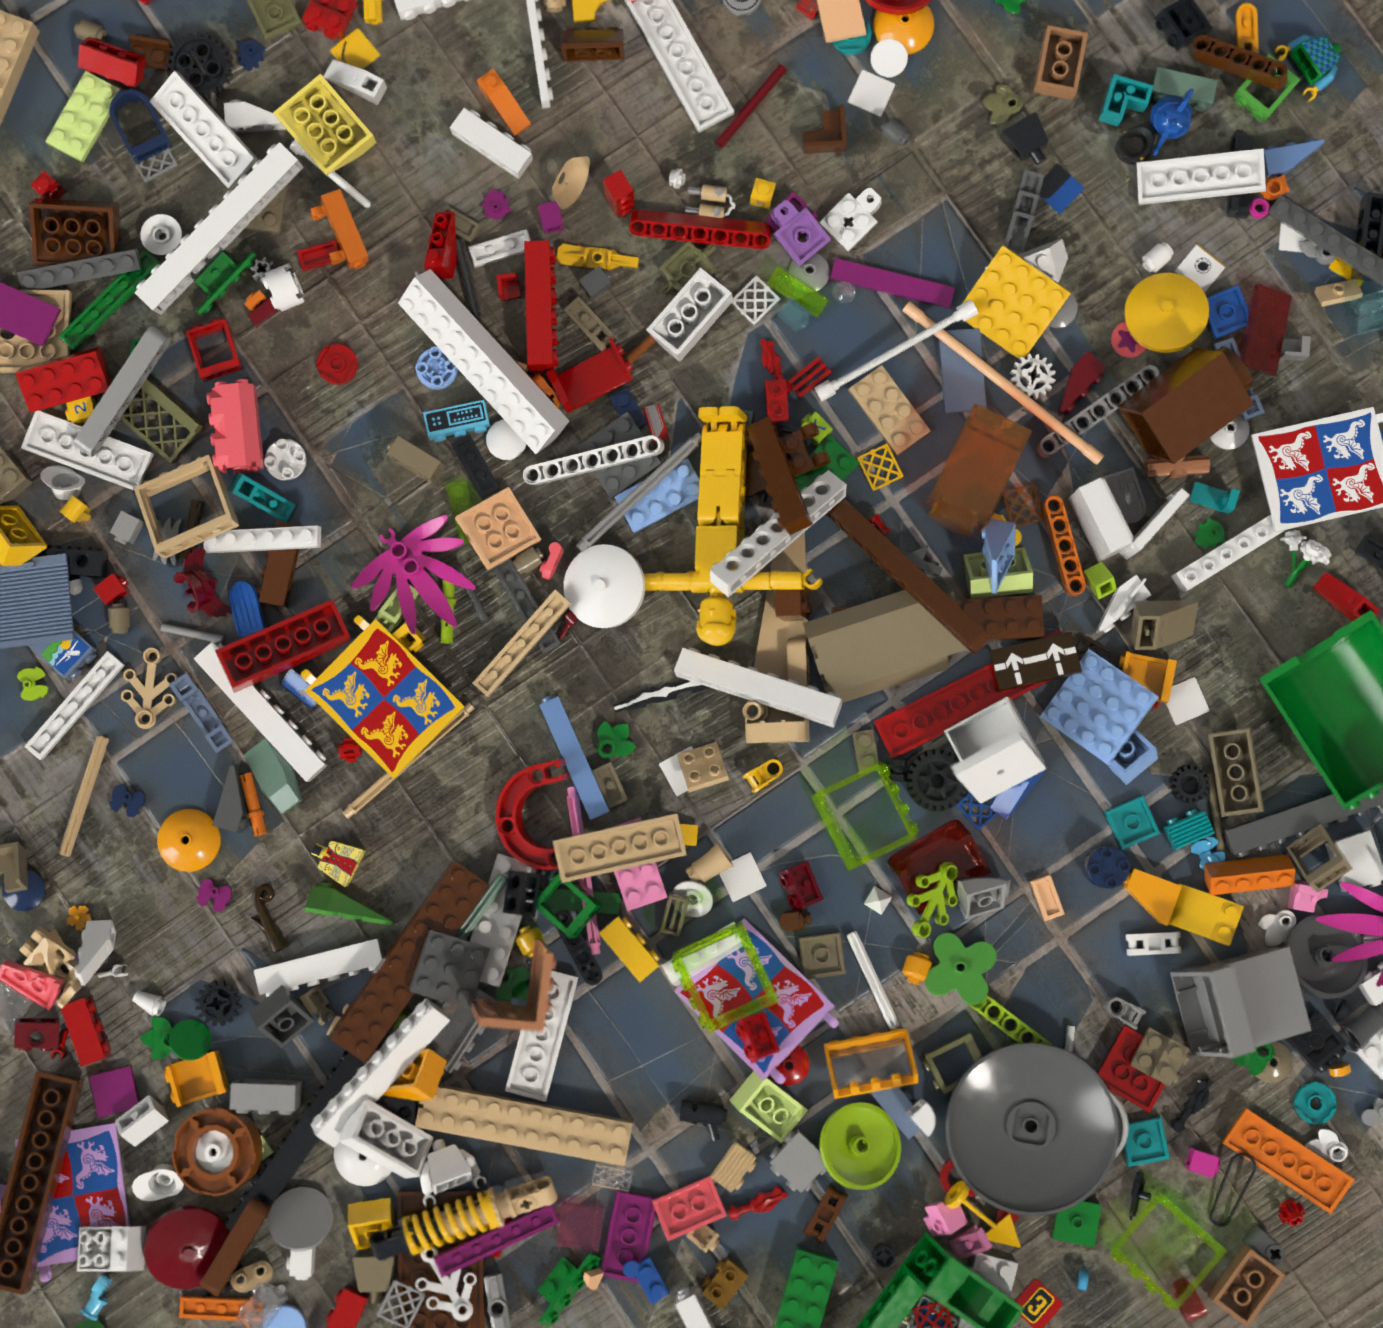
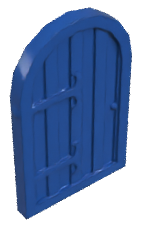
M246 581L235 583L229 592V603L238 638H243L265 629L266 626L254 586Z

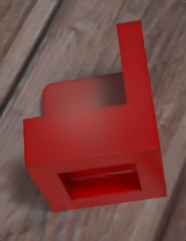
M517 273L496 275L498 294L501 301L521 299Z

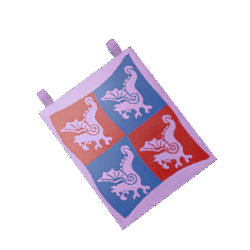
M744 918L738 924V927L748 944L681 983L674 992L763 1081L771 1075L777 1083L783 1084L786 1078L776 1069L779 1064L822 1019L832 1028H836L839 1022L829 1013L835 1006ZM764 1011L780 1052L751 1064L750 1059H747L745 1056L742 1039H739L737 1036L736 1024L742 1018Z
M116 1123L71 1130L37 1267H40L39 1275L41 1282H47L52 1279L50 1265L78 1260L79 1227L130 1226ZM16 1139V1140H15V1146H16V1148H17V1144H18V1140H19V1139Z

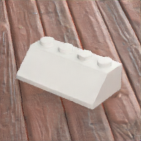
M700 268L647 328V332L665 351L681 362L733 302L732 293Z
M365 1099L346 1121L339 1142L406 1179L420 1176L434 1137L369 1099Z

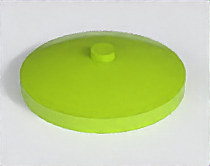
M850 1103L835 1110L826 1120L820 1136V1154L826 1170L838 1183L856 1190L872 1189L885 1183L895 1172L901 1156V1139L894 1121L884 1110L870 1103Z

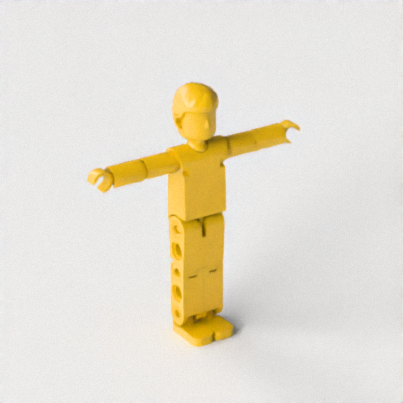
M735 406L719 408L701 407L698 412V417L707 425H704L702 428L698 497L699 526H696L695 547L696 571H688L686 573H665L659 571L644 574L645 591L691 590L692 593H710V597L703 599L700 604L696 631L702 641L713 646L727 644L733 638L736 630V610L733 608L732 601L725 598V594L710 582L712 566L717 562H721L729 551L735 550L744 540L746 489L744 484L746 480V436L748 435L746 425L748 417L739 407ZM812 569L806 570L803 574L802 572H782L780 570L757 572L734 593H744L745 590L804 589L805 586L808 589L815 590L821 586L823 580L819 578L814 584H808L807 579L814 572Z

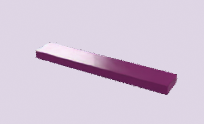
M835 258L830 280L948 309L951 307L955 287Z
M552 1204L543 1206L506 1222L504 1227L491 1229L435 1255L433 1259L441 1278L545 1230L559 1223Z

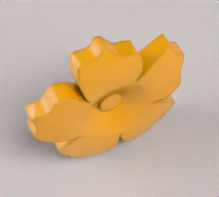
M86 905L79 906L78 908L76 906L69 908L68 914L70 917L66 918L67 924L75 926L76 930L81 931L86 927L85 923L87 921H92L91 914H87L89 908Z

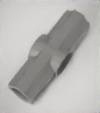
M502 1272L485 1275L484 1283L492 1328H511L508 1311L509 1303L506 1299ZM499 1302L503 1305L504 1309L502 1311H495L493 1304Z

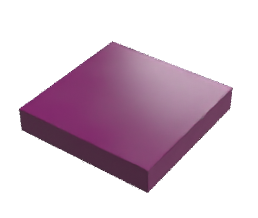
M132 1065L89 1076L98 1118L128 1111L140 1102Z

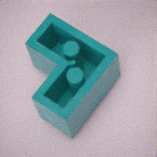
M1114 74L1109 82L1098 121L1118 126L1123 119L1125 108L1143 113L1148 106L1153 85Z

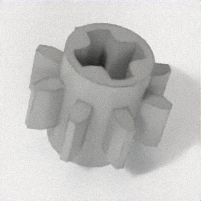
M266 257L263 258V261L255 259V266L250 267L253 272H256L252 277L255 280L260 278L262 284V277H265V274L261 269L265 268L268 272L273 270L272 268L275 266L273 261L268 264Z

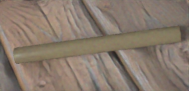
M1210 773L1206 774V776H1209L1210 779L1208 780V783H1210L1208 793L1215 832L1214 836L1218 839L1216 851L1225 852L1215 774Z

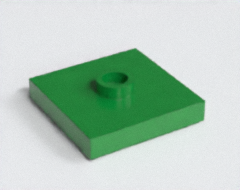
M1083 1200L1074 1207L1056 1213L1051 1238L1094 1247L1102 1205Z

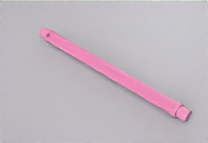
M576 787L567 788V802L572 836L584 834L579 795H577ZM591 877L579 879L580 886L594 898ZM582 900L584 908L587 904ZM595 914L586 925L588 947L591 949V955L601 954L597 915Z

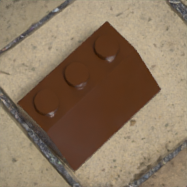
M596 27L587 28V30L569 28L566 31H562L561 49L563 61L625 60L623 29L608 27L607 29L599 30Z

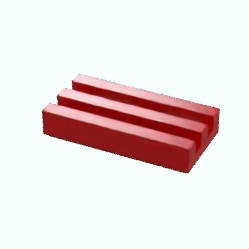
M817 357L788 380L787 383L791 384V389L800 399L832 374V372L822 362V359ZM819 364V367L817 369H815L812 373H810L807 377H805L802 381H800L797 385L794 386L793 383L801 378L814 366ZM823 370L825 372L801 392L798 391L801 386Z

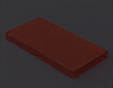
M1261 284L1254 286L1240 359L1247 368L1270 376L1277 375L1292 299L1291 295Z

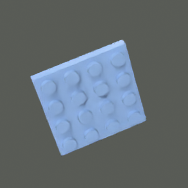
M1088 649L1080 660L1082 673L1070 675L1040 717L1104 763L1110 765L1159 697Z

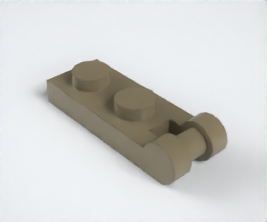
M579 296L563 309L565 314L600 352L607 349L606 347L610 344L608 339L613 338L614 342L617 340V337ZM603 332L605 337L600 341L597 336Z

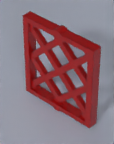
M929 1303L928 1305L912 1308L916 1327L923 1328L922 1325L926 1320L932 1324L930 1328H934V1326L941 1328L936 1323L939 1318H942L946 1321L943 1328H946L948 1324L949 1328H953L949 1309L942 1305L943 1307L939 1313L933 1309L936 1305H942L941 1303ZM927 1308L928 1311L924 1316L918 1312L919 1309ZM944 1309L946 1310L947 1318L941 1315ZM931 1311L937 1315L934 1322L927 1318ZM917 1315L923 1318L920 1324Z

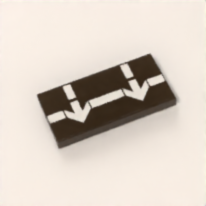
M1072 632L989 650L999 692L1082 673Z

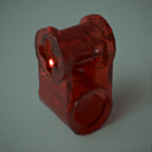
M1182 1278L1174 1281L1172 1291L1187 1323L1189 1324L1207 1315V1310L1193 1285ZM1183 1286L1186 1287V1289H1185V1292H1186V1293H1185V1294H1182V1293H1181Z

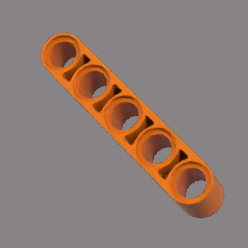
M1051 496L1043 503L1042 511L1064 591L1068 596L1075 597L1085 590L1086 583L1064 502L1058 496ZM1055 502L1058 506L1057 511H1051L1048 503ZM1055 521L1062 523V531L1055 530L1053 525ZM1061 541L1068 544V551H1062L1059 548ZM1066 561L1073 563V571L1065 569L1064 564ZM1071 581L1079 584V591L1075 592L1070 588Z

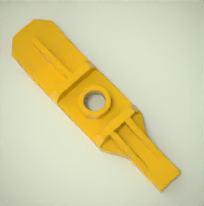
M564 243L557 248L556 259L562 265L593 269L600 266L602 270H613L620 266L638 268L639 257L620 255L612 249L575 246ZM594 255H601V260L595 261Z

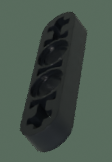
M562 910L555 914L558 917L560 914L568 916L569 919L566 921L568 926L574 920L568 911ZM555 925L585 982L589 985L600 983L603 977L602 970L595 957L591 955V950L581 932L578 934V943L572 945L567 941V935L563 934ZM580 951H585L589 954V960L586 963L578 961L577 954ZM592 961L595 965L591 966L592 971L599 973L597 981L589 980L588 976L590 973L588 969L585 971L582 969V967L588 966Z

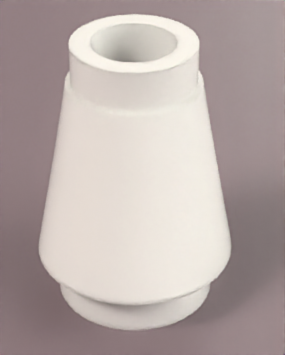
M139 990L134 994L132 1000L151 1016H159L166 1006V1001L163 1000L162 996Z

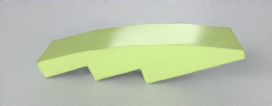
M409 585L415 601L419 593L414 587ZM397 588L378 611V615L375 618L391 634L403 619Z

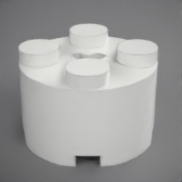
M289 263L266 272L265 277H262L265 288L269 289L273 295L270 297L274 308L280 309L282 312L306 302L305 298L300 297L304 293L295 272L291 274L288 270L292 268Z

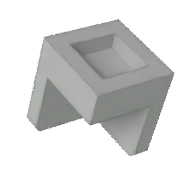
M1301 336L1299 339L1282 338L1280 340L1279 359L1305 361L1310 355L1311 336Z

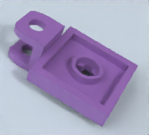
M784 200L770 213L771 218L780 228L773 235L798 267L831 241L830 237L806 207L798 212L791 202ZM798 232L801 234L805 232L807 234L805 243L798 241Z

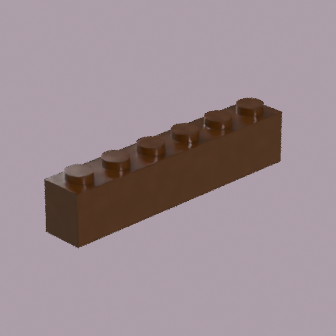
M767 416L747 426L749 435L746 438L749 445L755 449L752 454L756 463H760L761 467L758 470L762 479H766L767 484L764 486L768 495L773 498V501H771L775 513L778 512L780 516L777 518L780 528L782 530L786 529L789 535H792L813 525L774 423Z

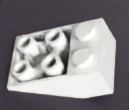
M146 1226L79 1227L77 1271H144Z

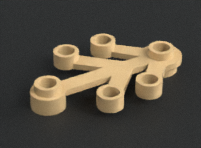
M148 648L143 653V659L148 663L145 686L137 678L138 674L135 670L127 669L123 673L124 679L129 681L143 698V707H141L135 700V693L133 691L124 690L121 693V699L127 702L136 713L135 722L142 729L152 728L156 723V716L168 706L171 707L176 704V697L173 694H165L162 701L152 708V700L170 686L169 677L174 676L175 680L179 678L174 673H168L165 679L154 687L156 666L162 659L161 652L155 648ZM152 653H156L157 658L152 661L150 656ZM132 671L134 676L132 679H128L127 674ZM127 692L131 693V698L129 700L125 699V694ZM169 696H171L173 699L172 703L170 704L166 702V699ZM145 715H148L150 718L147 723L143 721Z

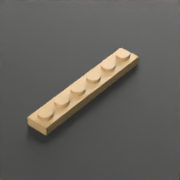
M554 590L475 679L473 684L487 697H490L572 603L557 590Z

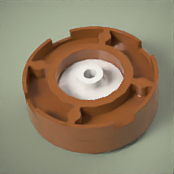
M213 1107L191 1115L181 1124L174 1137L176 1139L174 1152H172V1163L175 1172L189 1189L198 1194L219 1196L241 1188L253 1178L261 1162L262 1140L256 1125L246 1114L236 1113V1109H230V1107Z

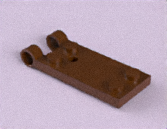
M816 423L807 424L800 430L780 438L785 453L791 456L789 463L795 478L831 462L827 451L819 452L813 455L812 458H810L804 441L820 434ZM755 449L747 452L746 480L744 484L746 487L745 499L766 491L764 486L767 484L766 479H762L758 470L761 467L760 463H756L752 454Z

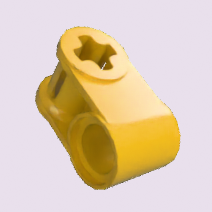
M771 759L761 766L752 769L742 777L747 779L753 788L752 792L754 794L779 777L783 771V766L778 760ZM770 763H777L780 770L777 774L771 775L768 772L767 767ZM753 775L755 776L759 784L756 783V781L753 778Z

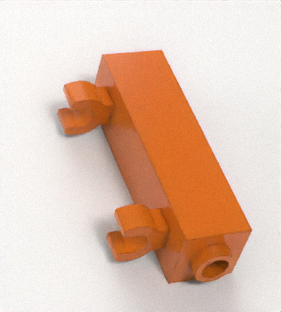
M341 189L321 195L322 206L311 208L310 214L313 221L327 216L341 250L329 254L332 266L346 261L348 269L364 267L368 263L369 256Z

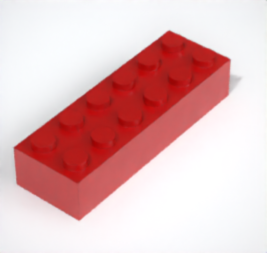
M549 240L524 241L527 365L530 373H546L551 369L555 371V366H559L557 349H554V346H558L557 329H554V326H558L556 308H553V305H557L556 289L553 288V285H557L555 267H552V265H556V252L554 247H551Z
M332 599L219 648L215 652L233 692L236 693L349 643L350 635Z

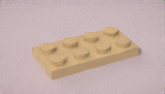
M882 365L848 389L849 393L896 456L931 432Z

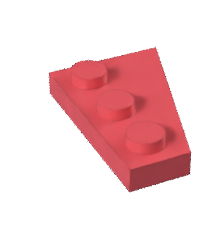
M6 960L0 968L1 981L49 1012L55 1006L65 980L10 960Z

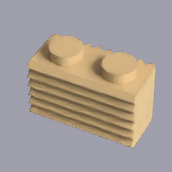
M735 1140L711 1173V1178L731 1193L734 1188L738 1190L745 1181L742 1178L747 1171L750 1173L756 1166V1155Z

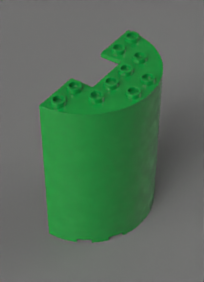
M1372 610L1334 632L1333 636L1298 657H1293L1259 678L1342 808H1348L1350 811L1361 805L1360 800L1366 797L1370 800L1379 795V790L1383 788V627Z

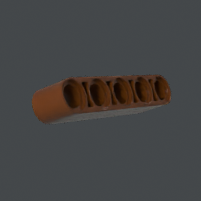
M1199 35L1193 40V57L1200 63L1273 89H1281L1287 84V66L1283 62L1206 35Z
M255 1196L251 1198L202 1279L201 1287L217 1297L221 1294L271 1211V1206Z

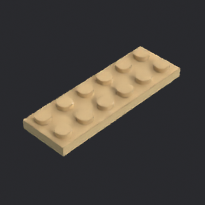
M678 814L552 841L561 883L687 855Z

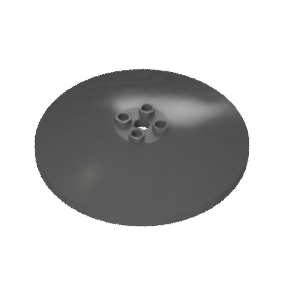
M1024 1042L1010 1044L989 1052L972 1064L962 1075L952 1092L946 1112L947 1146L957 1172L976 1195L987 1203L1006 1212L1026 1216H1043L1074 1207L1100 1186L1112 1167L1116 1156L1119 1122L1114 1101L1108 1088L1095 1070L1085 1061L1057 1046L1045 1043ZM1033 1120L1037 1123L1034 1131L1025 1129L1027 1121Z

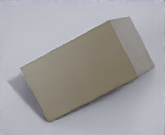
M19 842L0 845V875H4V889L7 893L28 889L27 854Z

